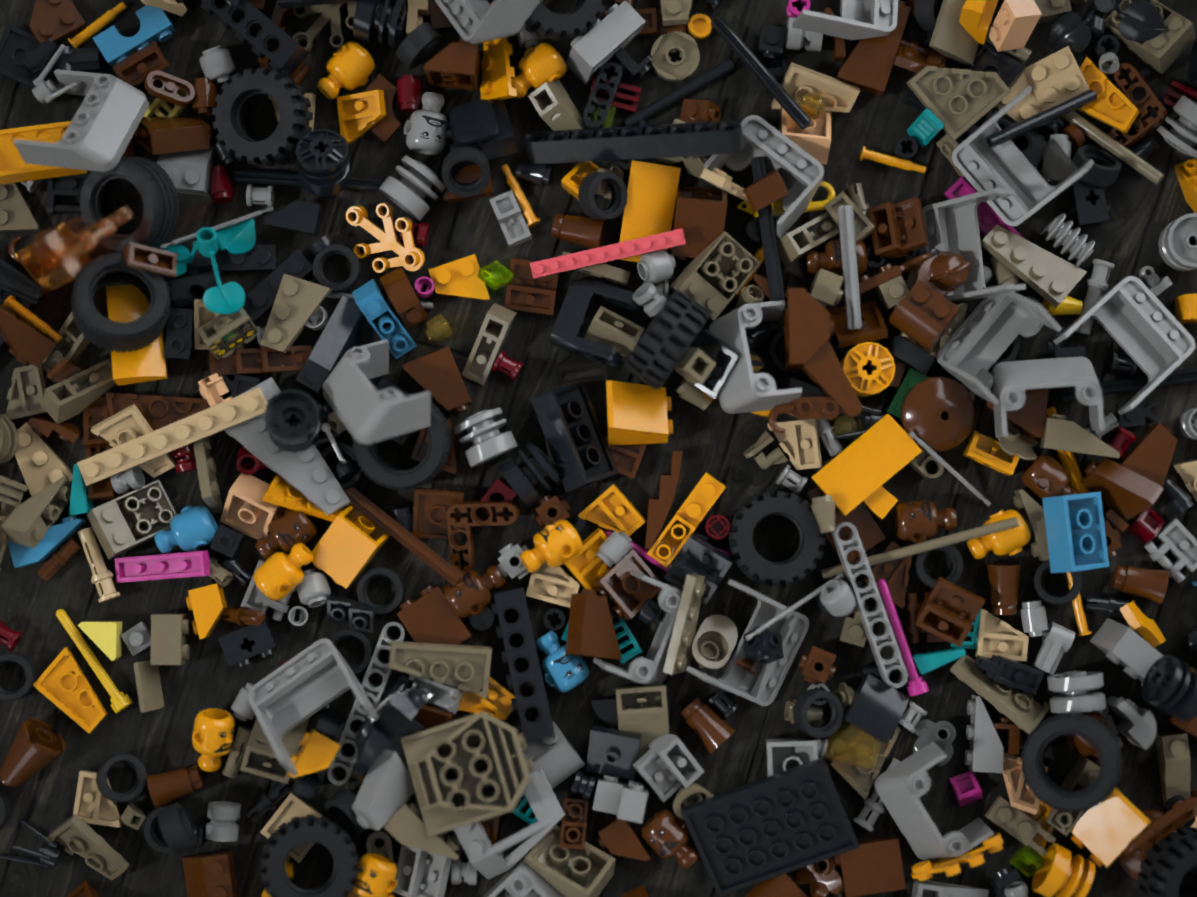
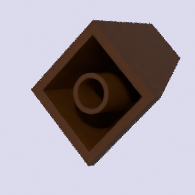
M678 185L673 230L683 228L686 244L671 247V254L675 258L680 260H689L690 257L696 258L724 232L727 211L726 191Z

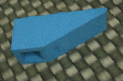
M373 279L352 292L357 306L380 338L389 341V350L395 359L416 347L412 337Z
M76 515L61 519L62 524L52 525L35 549L13 543L8 539L7 543L14 568H22L46 561L53 551L62 546L86 523V520L77 519Z

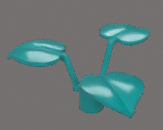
M254 218L219 229L217 232L210 227L199 229L196 233L197 241L193 242L191 254L181 244L171 245L162 249L178 254L176 277L186 272V264L193 262L197 249L203 256L211 258L218 287L209 288L203 295L204 305L209 311L216 314L231 315L239 312L244 306L245 292L238 283L228 282L222 285L215 254L218 249H227L231 254H243L250 251L256 244Z

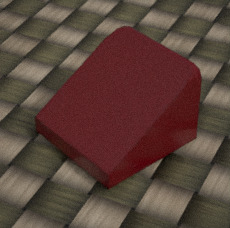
M1148 507L1135 517L1129 524L1128 529L1143 543H1148L1157 536L1166 521Z

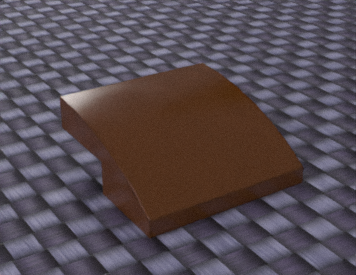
M511 257L504 307L511 310L553 315L559 273L533 278L530 263L538 260Z

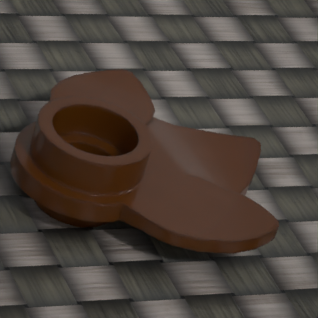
M833 857L798 869L795 876L796 884H809L812 897H827L829 891L838 895L842 889V878L835 870L836 864ZM823 861L827 863L826 870L821 867Z

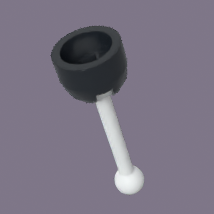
M325 422L321 425V430L326 432L339 459L336 465L337 474L340 480L350 478L358 472V469L352 460L343 458L330 431L331 425Z

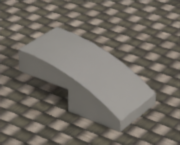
M512 190L489 199L510 248L533 239Z

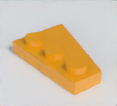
M278 473L261 499L265 502L301 511L331 522L344 509L343 507L328 516L309 501L299 490L288 484Z

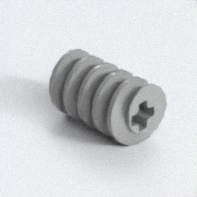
M1062 213L1042 233L1048 232L1047 241L1053 238L1056 239L1053 245L1054 248L1063 245L1060 253L1063 255L1070 252L1068 261L1077 258L1075 266L1079 267L1094 251L1095 241L1091 240L1085 243L1088 235L1085 233L1078 236L1081 228L1076 227L1071 230L1073 221L1069 220L1064 223L1066 214Z

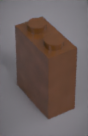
M433 585L428 586L420 592L421 598L415 602L411 598L399 606L401 611L397 613V616L415 642L459 645L473 635L463 619L454 612L448 603L440 585L436 588Z
M895 835L858 840L860 848L833 857L836 866L840 868L842 878L841 891H843L846 897L906 889L899 840Z

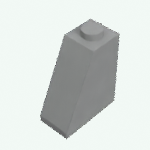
M386 749L369 768L354 801L352 809L357 816L356 820L364 828H372L379 831L415 792L412 778L397 752Z

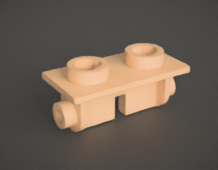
M218 373L198 381L200 385L199 391L202 397L207 399L210 407L232 399V396L223 400L221 395L228 393L229 390L222 376L219 377Z

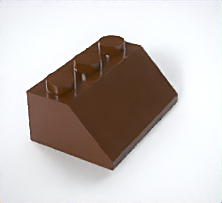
M459 40V43L452 42L424 64V72L429 85L479 91L482 61L478 45L471 44L465 40Z
M233 850L182 857L188 897H239Z

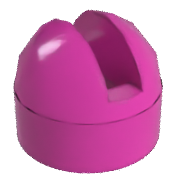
M426 276L419 277L414 284L416 295L421 298L429 297L434 291L433 280ZM424 284L428 285L426 291L422 292Z

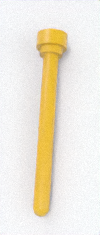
M58 609L56 617L110 695L112 703L110 706L117 714L133 703L128 694L125 695L123 691L119 692L65 610Z

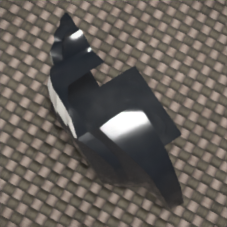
M421 688L411 689L410 691H397L392 695H388L374 708L379 717L374 720L368 715L356 732L358 759L352 774L357 780L375 763L386 749L397 752L403 764L407 759L401 738L427 730L413 717L436 690Z

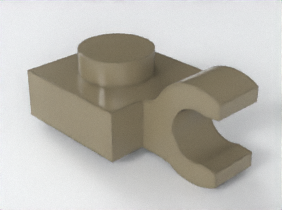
M864 603V608L866 611H868L869 605ZM856 607L853 618L845 616L839 640L864 647L867 635Z

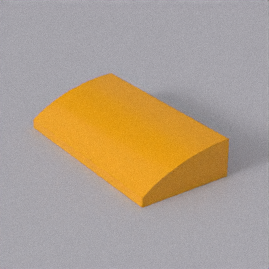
M71 121L0 130V185L88 173L87 170L25 163L13 143L15 139L56 143L62 139Z
M632 160L627 188V204L624 208L619 242L671 231L681 168ZM642 254L619 260L640 262Z
M131 284L106 286L109 320L127 323L139 319L147 312L150 305L146 295L138 287ZM164 330L158 335L157 339H154V342L149 343L148 346H144L142 349L138 348V350H132V352L111 351L113 380L118 386L168 379L166 358L164 357Z
M887 413L811 478L826 496L832 495L835 507L843 516H846L920 454L922 450Z

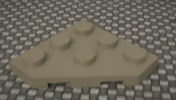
M925 66L906 82L922 104L944 124L942 129L952 141L956 140L1011 93L1010 89L996 72Z

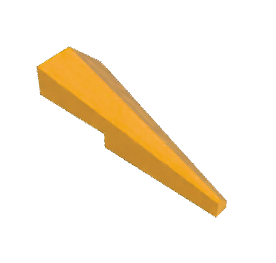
M966 0L962 7L959 23L980 44L985 43L987 32L999 0Z

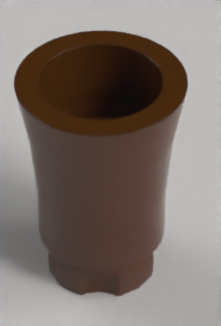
M556 214L552 224L551 237L589 249L601 247L606 220L569 214Z
M1011 562L987 563L992 614H1016L1022 564Z
M1116 565L1111 587L1121 590V592L1162 604L1167 591L1169 571Z
M698 697L681 712L682 716L687 719L686 723L703 742L709 754L736 731Z
M198 765L189 768L186 766L146 776L149 793L156 809L173 800L195 793V790L204 788L203 777Z

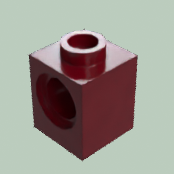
M497 479L481 501H490L491 496L495 493H501L504 496V500L513 501L518 494ZM482 507L481 510L489 515V511ZM506 507L502 512H495V515L503 514L508 507Z

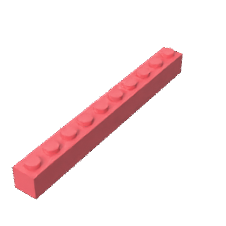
M683 228L531 262L530 266L533 278L679 246L686 244Z

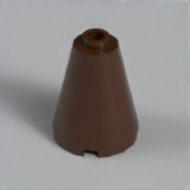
M33 717L21 723L0 768V780L5 786L19 787L60 756L66 749L63 737L59 733L55 736L50 731L53 728L51 725Z

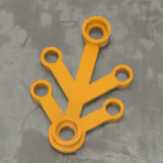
M380 203L376 207V213L382 218L385 231L368 219V212L363 206H352L347 210L346 220L350 225L361 226L381 241L372 244L360 243L355 245L353 252L358 258H365L370 254L389 250L399 255V257L390 259L385 257L376 258L372 263L375 272L381 273L389 268L403 266L408 271H417L423 266L425 256L419 248L415 247L411 231V219L408 217L398 218L394 226L392 217L393 207L390 203ZM383 206H385L387 209L386 214H384L382 211ZM353 212L357 216L356 220L353 218ZM402 220L406 223L405 229L401 225ZM395 228L402 233L404 246L398 242ZM360 247H363L364 254L360 253ZM410 255H411V256L413 257V259H414V262H413V263H411V261H410V259H409V256H410ZM379 261L383 263L382 269L379 267Z
M996 832L984 840L982 846L972 848L958 857L939 858L932 862L925 860L916 863L911 867V876L913 879L918 878L919 881H925L933 877L932 873L945 871L947 876L960 873V863L969 862L970 867L981 865L985 862L981 852L988 850L989 853H995L1003 849L1002 844L1004 841L1000 832Z

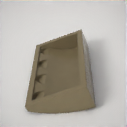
M943 0L929 46L956 64L973 65L979 43L959 23L962 7L966 0Z

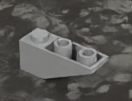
M972 694L971 700L967 702V714L971 715L970 725L966 726V739L969 740V750H965V765H968V769L972 772L1003 773L1004 747L981 697Z
M914 879L912 897H988L989 889Z

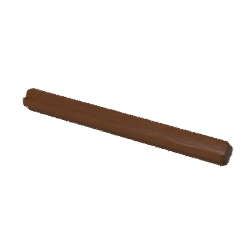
M353 486L344 491L351 505L450 584L456 586L463 579V574Z

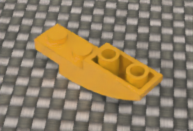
M705 472L647 554L667 568L726 486Z

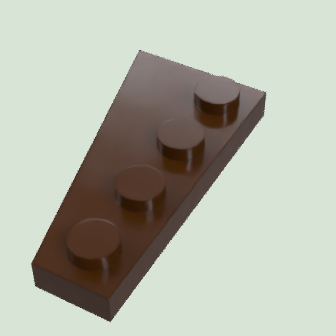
M105 392L109 417L135 404L153 431L210 408L207 399Z

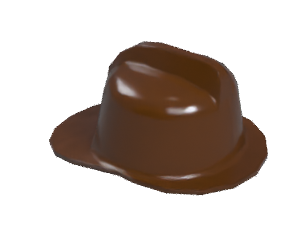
M950 251L941 252L921 264L918 270L917 281L921 280L944 296L956 290L967 280L969 275L968 266L972 263L971 261H966L959 254Z

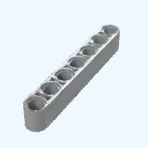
M838 522L835 524L836 531L831 532L848 584L855 593L857 599L856 607L881 678L889 686L900 688L907 682V671L858 531L851 523ZM843 526H847L850 530V536L846 540H842L839 537V530ZM851 550L857 551L859 556L854 564H850L847 560V554ZM859 574H864L867 578V582L863 587H857L855 583L856 577ZM872 597L875 601V606L872 610L866 611L864 601ZM881 621L883 631L875 635L872 632V626L874 623ZM889 645L892 650L890 656L882 658L880 654L882 647ZM893 669H898L900 672L898 680L891 682L889 680V673Z
M392 621L384 626L361 684L366 695L373 699L374 708L381 702L382 695L393 671L392 668H389V662L381 661L379 653L382 649L390 651L391 641L405 640L407 630L400 621ZM391 626H397L401 630L399 639L390 638L388 630ZM372 673L381 674L383 682L380 686H375L371 683L370 676ZM357 697L338 743L341 746L332 760L327 773L329 781L338 786L345 784L351 778L358 759L356 731L352 727V722L356 719L364 722L369 715L360 705ZM345 743L354 745V755L349 756L344 753L343 746ZM335 767H343L346 770V777L344 779H339L335 776Z

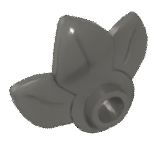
M928 719L920 720L915 726L916 731L914 733L919 738L913 746V754L934 741L947 756L937 763L939 767L944 766L954 753L952 745L956 737L954 725L945 720L936 723ZM939 730H946L948 736L945 738L941 737Z

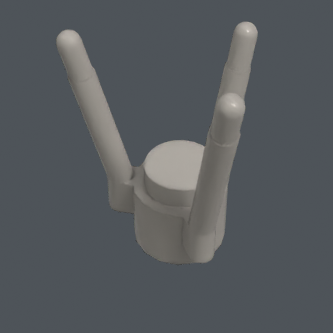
M63 44L55 52L39 77L33 81L36 87L32 89V92L43 105L49 104L55 98L78 85L77 82H73L62 88L60 84L56 85L51 79L44 80L65 49Z

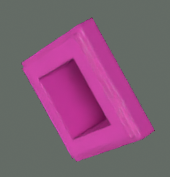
M968 771L949 778L960 807L983 798L982 790L974 772Z

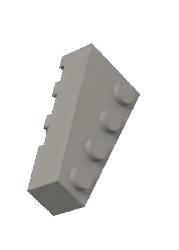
M1109 618L1106 619L1090 640L1091 643L1106 654L1105 656L1117 665H1121L1126 674L1135 680L1136 678L1139 679L1142 684L1150 667L1163 656L1130 627Z

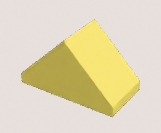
M84 621L78 625L111 661H116L122 656V638L120 636L122 634V621Z

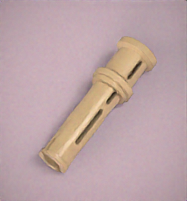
M89 527L78 531L77 533L93 574L91 582L96 585L100 596L98 599L99 603L120 597V592H116L112 580L113 573L107 570L93 528Z

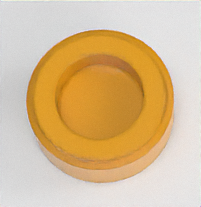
M705 14L693 15L688 21L687 30L689 35L697 40L707 38L712 30L711 19Z

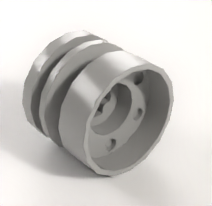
M1182 95L1173 107L1174 111L1180 116L1179 119L1175 120L1166 116L1165 121L1173 127L1169 130L1159 125L1156 130L1175 149L1185 155L1197 158V149L1194 148L1197 145V104Z
M405 155L401 161L409 169L405 170L397 165L395 169L402 178L397 180L394 177L388 176L379 190L409 215L421 221L430 209L423 200L424 197L427 196L430 199L437 200L438 196L431 188L433 187L443 193L446 187L431 169L420 161L413 160Z
M500 407L478 412L464 419L460 425L453 428L456 435L466 431L468 435L459 439L460 444L472 442L473 444L472 447L464 452L471 468L518 447L512 431L500 433L498 430L507 423L506 419L494 421L496 417L503 414Z

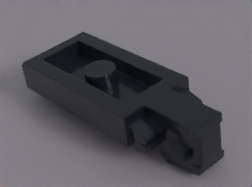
M994 654L991 659L977 655L974 663L979 668L986 670L985 676L991 680L1036 695L1045 673L1041 669Z

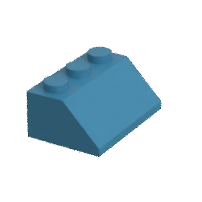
M1101 492L1042 498L1051 573L1076 572L1109 567Z

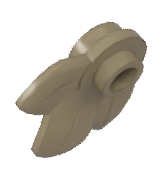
M1007 424L1008 436L997 437L1002 450L1012 456L1017 454L1018 457L1025 460H1035L1037 455L1032 447L1036 446L1038 441L1025 433H1020L1016 427Z

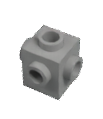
M510 543L499 551L501 556L497 558L500 562L497 567L505 578L508 575L512 579L517 576L520 580L529 573L520 559L521 553L528 549L525 545L522 547L519 544L513 546ZM514 556L519 558L517 566L510 564V559Z

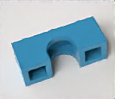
M146 5L135 13L141 25L138 33L132 37L122 36L114 25L93 37L96 45L112 68L113 65L151 42H164L172 37V33L176 29L164 10Z

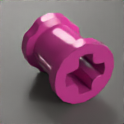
M789 0L786 12L788 17H798L801 11L794 7L795 3H799V6L803 7L802 10H809L811 2L810 0Z

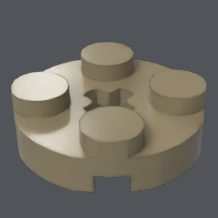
M673 31V33L661 35L655 41L651 50V66L661 78L667 81H685V79L695 73L699 65L700 53L696 41L690 35L681 31ZM679 51V57L682 60L675 63L672 62L669 53Z

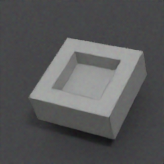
M143 621L120 635L133 656L151 646V633Z

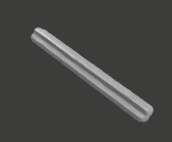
M843 205L838 207L846 319L847 328L856 330L862 328L854 216L853 207L851 205Z

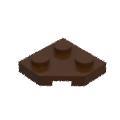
M71 0L35 1L29 28L39 44L47 38H51L57 43L86 27V22Z

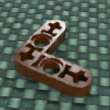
M1123 63L1120 64L1119 69L1114 73V79L1129 101L1139 110V114L1134 122L1139 124L1140 129L1133 136H1130L1128 132L1125 134L1115 128L1108 132L1107 135L1128 149L1165 120L1167 111L1139 71L1131 64ZM1123 71L1130 72L1129 77L1135 82L1131 85L1127 80L1122 79L1124 77ZM1138 88H1145V98L1141 101H1136L1134 99L1135 91ZM1152 108L1158 110L1156 112L1158 117L1155 119L1153 117H1149L1151 115L1150 110ZM1142 116L1144 119H1146L1145 122H1147L1148 125L1145 126V123L1142 120H1140L1139 117ZM1120 132L1125 138L1128 139L1126 142L1125 140L1120 139L1122 138V136L1119 135Z
M510 500L462 501L451 505L446 515L451 565L462 574L472 570L475 565L472 526L510 525L519 516L520 510L518 505ZM470 507L472 508L471 515H464L461 519H458V516L453 514L457 508H459L461 513H468ZM479 507H485L489 511L488 519L483 520L478 517L477 509ZM506 507H508L509 511H513L509 518H507L506 514H498L496 519H494L495 512H502ZM457 532H462L467 536L466 544L456 542L455 534ZM468 549V551L466 550L463 553L464 561H468V564L463 568V565L457 561L462 557L461 550Z

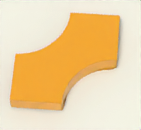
M1134 601L1120 608L1131 629L1141 634L1152 647L1155 648L1166 641L1154 619L1145 616Z

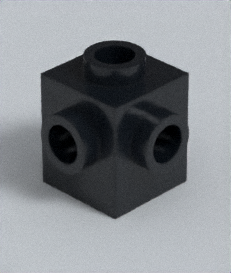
M760 626L755 627L753 631L743 634V649L746 658L760 665H766L784 658L780 634L767 628L747 641L745 636L753 633Z

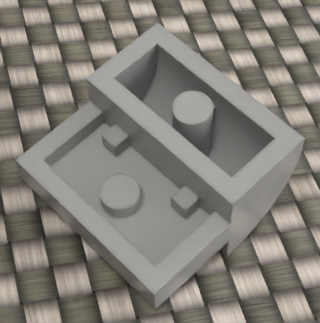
M1110 696L1106 700L1107 706L1121 719L1116 725L1117 730L1132 745L1146 750L1153 743L1157 732L1154 716L1149 710L1137 707L1128 698L1125 700L1123 697Z
M554 721L555 736L527 742L529 748L524 751L526 758H532L534 770L543 769L552 789L585 765L582 758Z
M673 734L662 735L647 744L649 750L633 764L634 768L662 802L671 797L681 786L687 789L705 772L681 740Z
M402 844L395 878L397 879V885L393 892L405 897H444L452 858Z

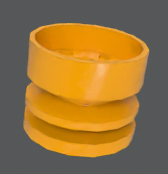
M860 343L849 350L840 361L856 396L867 397L875 395L887 388L894 378L896 368L894 358L888 349L879 343ZM867 362L869 367L874 368V371L870 372L869 375H867V371L862 369L863 366L867 365Z
M1057 843L1050 844L1046 849V855L1041 856L1032 879V890L1045 897H1052L1054 894L1055 897H1086L1094 879L1095 863L1089 859L1084 860L1079 854L1072 858L1069 849Z

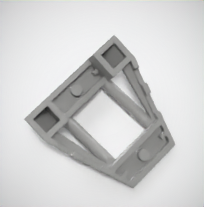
M543 769L534 770V772L530 773L532 779L524 792L538 820L537 822L494 845L490 842L481 822L454 829L470 863L488 880L510 870L565 815ZM487 784L484 786L483 789L494 787V785ZM496 790L486 795L485 797L492 798L495 795ZM458 793L454 796L455 806L460 808L465 805L466 797L463 793ZM527 839L508 856H504L502 851Z

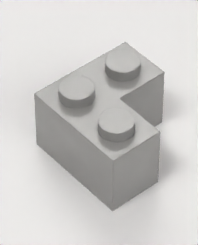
M605 774L603 778L598 777L592 810L615 814L617 819L642 823L648 796L647 787L643 786V782L637 780H628V783L618 781L619 777Z

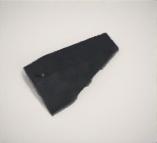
M342 295L293 380L324 398L322 387L324 381L349 349L357 347L363 313L356 302Z

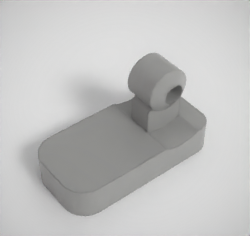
M1145 266L1139 270V277L1145 280L1146 285L1149 287L1148 289L1155 296H1158L1173 284L1168 276L1160 279L1151 266Z

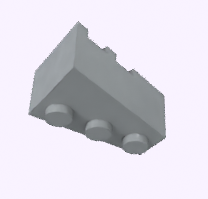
M626 0L620 5L614 4L606 12L607 16L602 21L597 19L598 21L588 28L589 32L585 36L580 34L570 44L572 48L566 65L585 85L591 81V75L599 67L607 63V60L621 47L623 49L644 27L646 21Z

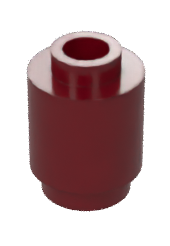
M403 75L402 79L397 80V105L400 106L401 112L420 110L422 105V81L417 79L416 75Z

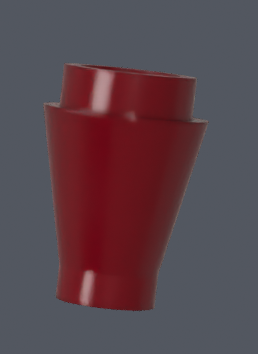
M212 167L210 197L214 200L215 204L232 202L235 192L227 175L226 167Z

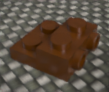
M631 549L618 564L609 567L592 583L596 587L594 590L597 591V596L607 597L608 603L612 606L610 608L612 615L619 620L622 618L623 621L632 619L641 610L644 602L652 599L662 589L630 574L632 569L660 581L634 549Z

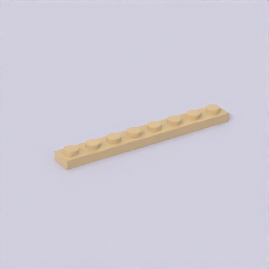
M259 387L77 462L84 482L88 486L264 414L268 403L262 388Z

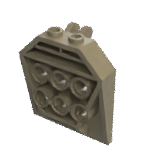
M484 711L401 738L428 837L515 811L532 779L530 773L534 772L532 758H526L524 751L529 747L523 732L518 734L517 729ZM473 735H479L481 738V745L476 749H472L468 742L469 738ZM448 743L452 748V753L449 757L443 758L439 750L443 744ZM480 759H485L488 762V770L480 774L476 770V763ZM451 768H456L459 772V778L454 783L449 782L446 776ZM487 784L494 785L496 789L495 795L492 798H486L483 795V788ZM463 793L466 797V803L459 808L455 806L453 799L456 794Z

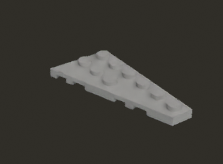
M272 377L244 393L261 387L266 401L269 403L271 398L281 391ZM265 413L224 430L271 470L283 477L288 484L299 490L309 501L328 516L350 504L348 496L315 445H312L305 451L296 453L286 452L275 446L269 436ZM292 422L291 428H296L297 422Z

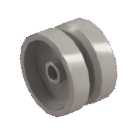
M1197 213L1185 214L1167 224L1160 233L1158 241L1159 253L1164 262L1173 269L1183 272L1197 269Z
M1069 671L1047 676L1048 690L1065 693L1054 695L1049 699L1052 713H1081L1107 708L1106 695L1101 692L1090 691L1100 689L1104 685L1103 672Z

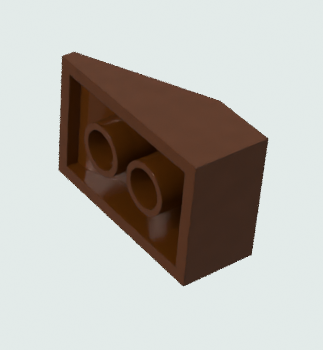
M0 304V335L10 347L8 351L16 356L15 358L28 367L31 363L39 368L56 343L21 316Z

